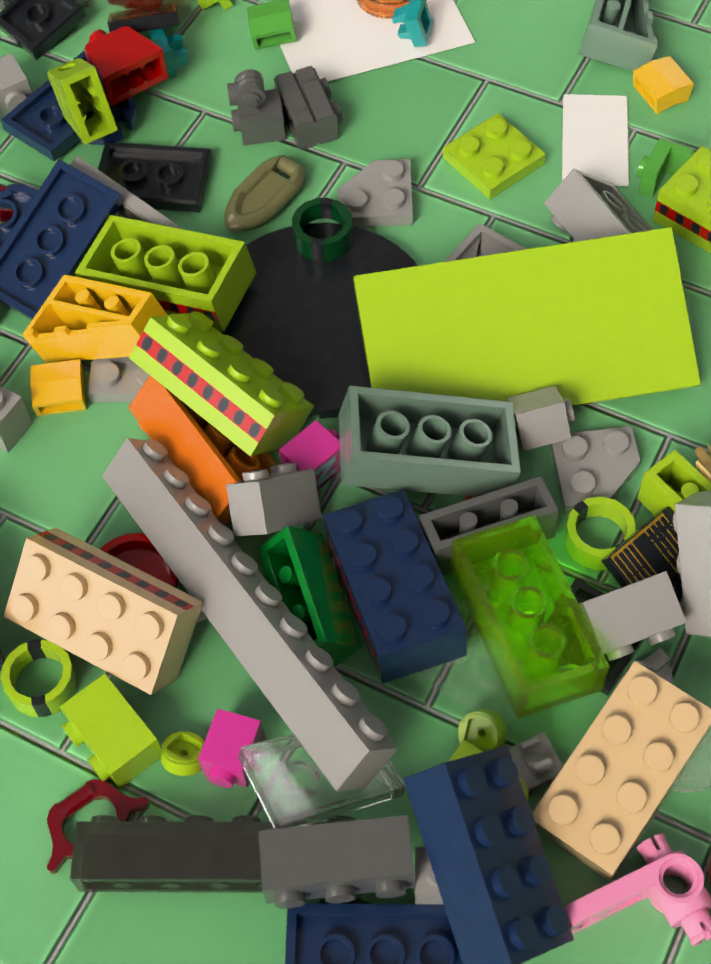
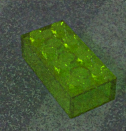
M535 515L453 540L450 558L451 572L517 719L602 691L609 670V664Z

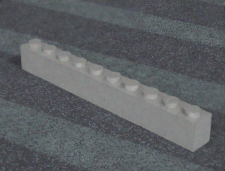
M126 438L103 473V479L188 593L203 602L202 612L336 792L366 788L398 749L388 736L384 723L373 716L359 699L360 694L357 689L345 681L333 666L331 656L319 648L309 636L305 623L293 615L283 603L281 593L274 586L268 584L257 570L258 565L256 561L242 551L234 540L233 532L216 518L211 511L210 503L198 495L190 485L188 475L177 468L168 457L167 449L153 439L145 441Z

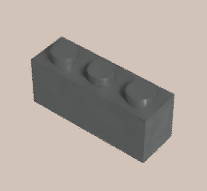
M542 476L419 515V524L441 573L445 574L554 538L559 510Z
M408 815L258 830L262 891L266 903H275L277 908L290 909L305 905L306 899L325 898L328 903H346L353 901L356 898L355 894L375 892L376 897L394 898L404 895L406 889L415 888Z

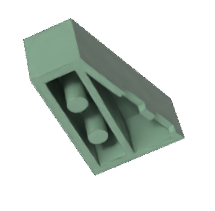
M595 0L579 55L630 71H634L652 61L658 47L657 37L653 35L652 23L654 18L653 12L649 11L648 0Z

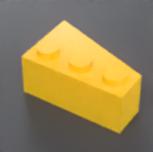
M64 274L22 336L45 363L77 359L83 361L128 357L131 355L150 317L165 316L167 314L151 292Z

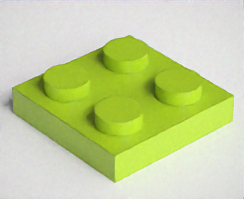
M499 113L443 147V158L489 200L543 166L546 159V154Z

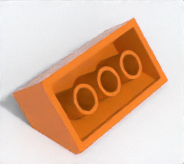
M152 376L148 377L128 407L138 420L139 427L151 439L161 443L167 449V455L175 466L188 475L190 485L198 495L210 503L211 511L220 523H232L226 484L242 481V473L247 471L268 469L269 474H271L270 466L278 465L269 452L250 457Z

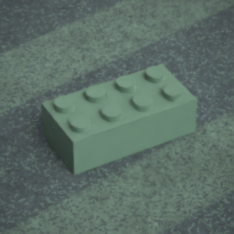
M349 386L338 414L341 485L391 490L404 489L405 491L477 497L514 485L518 479L521 470L513 402Z

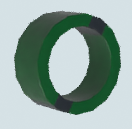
M315 198L304 202L296 209L292 217L294 245L301 255L309 260L327 262L342 257L350 250L353 243L352 214L347 206L338 200ZM317 219L335 220L343 226L342 230L335 236L323 239L310 237L303 232L307 224Z

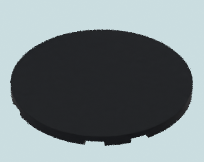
M309 223L304 227L303 232L310 237L323 239L335 236L342 230L343 226L336 223ZM292 226L282 228L259 237L246 245L256 274L225 331L221 333L241 342L243 345L242 350L252 358L260 359L269 364L274 370L273 374L283 382L291 383L301 389L304 393L303 398L314 405L309 416L319 415L320 419L339 417L338 414L349 386L371 388L353 276L418 265L403 249L390 240L353 226V243L350 250L342 257L327 262L309 260L297 251L294 245Z

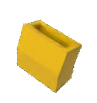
M671 56L652 60L633 71L634 88L656 114L673 105L688 102L694 83Z
M80 359L31 365V402L37 416L87 410L85 374Z

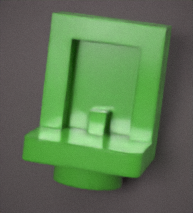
M659 138L650 157L644 155L639 164L636 177L641 178L638 194L653 198L666 173L674 175L694 154V150Z

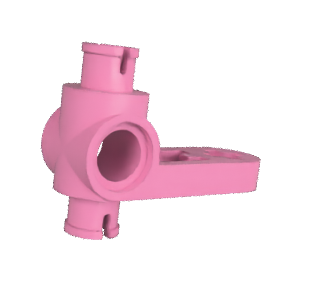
M664 833L654 835L655 841L653 842L650 838L646 839L636 847L638 853L642 855L646 862V866L564 907L572 934L649 898L653 906L665 915L671 928L683 927L692 947L702 944L704 938L706 941L710 940L711 916L708 911L711 909V896L704 886V875L701 867L694 859L687 856L683 850L673 852L666 841ZM669 875L679 877L685 883L687 892L675 894L669 891L664 884L663 878Z

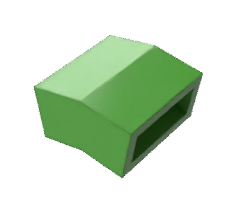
M278 0L247 7L250 33L255 50L297 41L289 0Z

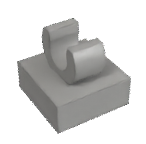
M544 732L509 748L513 762L518 770V776L526 783L529 795L551 785L563 768V764Z

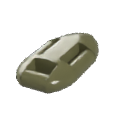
M285 155L272 157L261 163L233 191L224 214L226 228L233 232L249 230L274 218L299 192L304 184L306 171L303 165ZM281 170L290 175L289 180L279 175L278 172Z

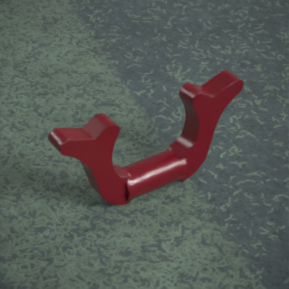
M93 779L87 781L85 785L60 802L55 803L47 816V824L53 846L52 855L47 864L49 872L56 874L67 859H76L81 855L80 849L69 842L64 834V826L69 817L94 800L106 799L114 805L119 823L125 825L133 813L147 810L150 807L148 799L145 797L133 798L126 796L108 782Z

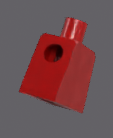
M123 26L108 34L104 30H96L90 35L89 43L84 47L87 62L96 68L106 99L111 107L169 78L162 48L128 26Z

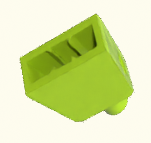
M77 58L47 72L64 118L85 145L118 130L96 68L81 58ZM84 112H92L94 114L91 118L86 119Z

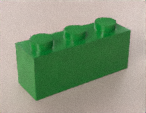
M287 526L258 548L269 584L281 593L282 601L291 613L305 623L307 633L317 646L331 656L334 667L362 648L323 534Z

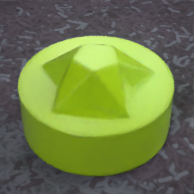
M479 708L463 717L458 726L460 744L465 739L483 752L500 748L506 741L507 729L503 719L496 712L487 708Z
M188 731L175 732L167 736L161 745L162 766L169 773L177 776H191L199 773L202 768L198 759L205 740L198 734Z

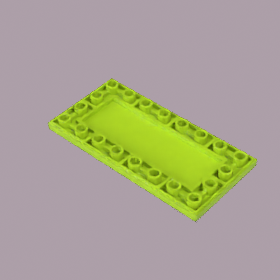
M672 227L353 276L371 388L508 402L507 398L555 386L562 398H569L572 407L694 388L701 385Z

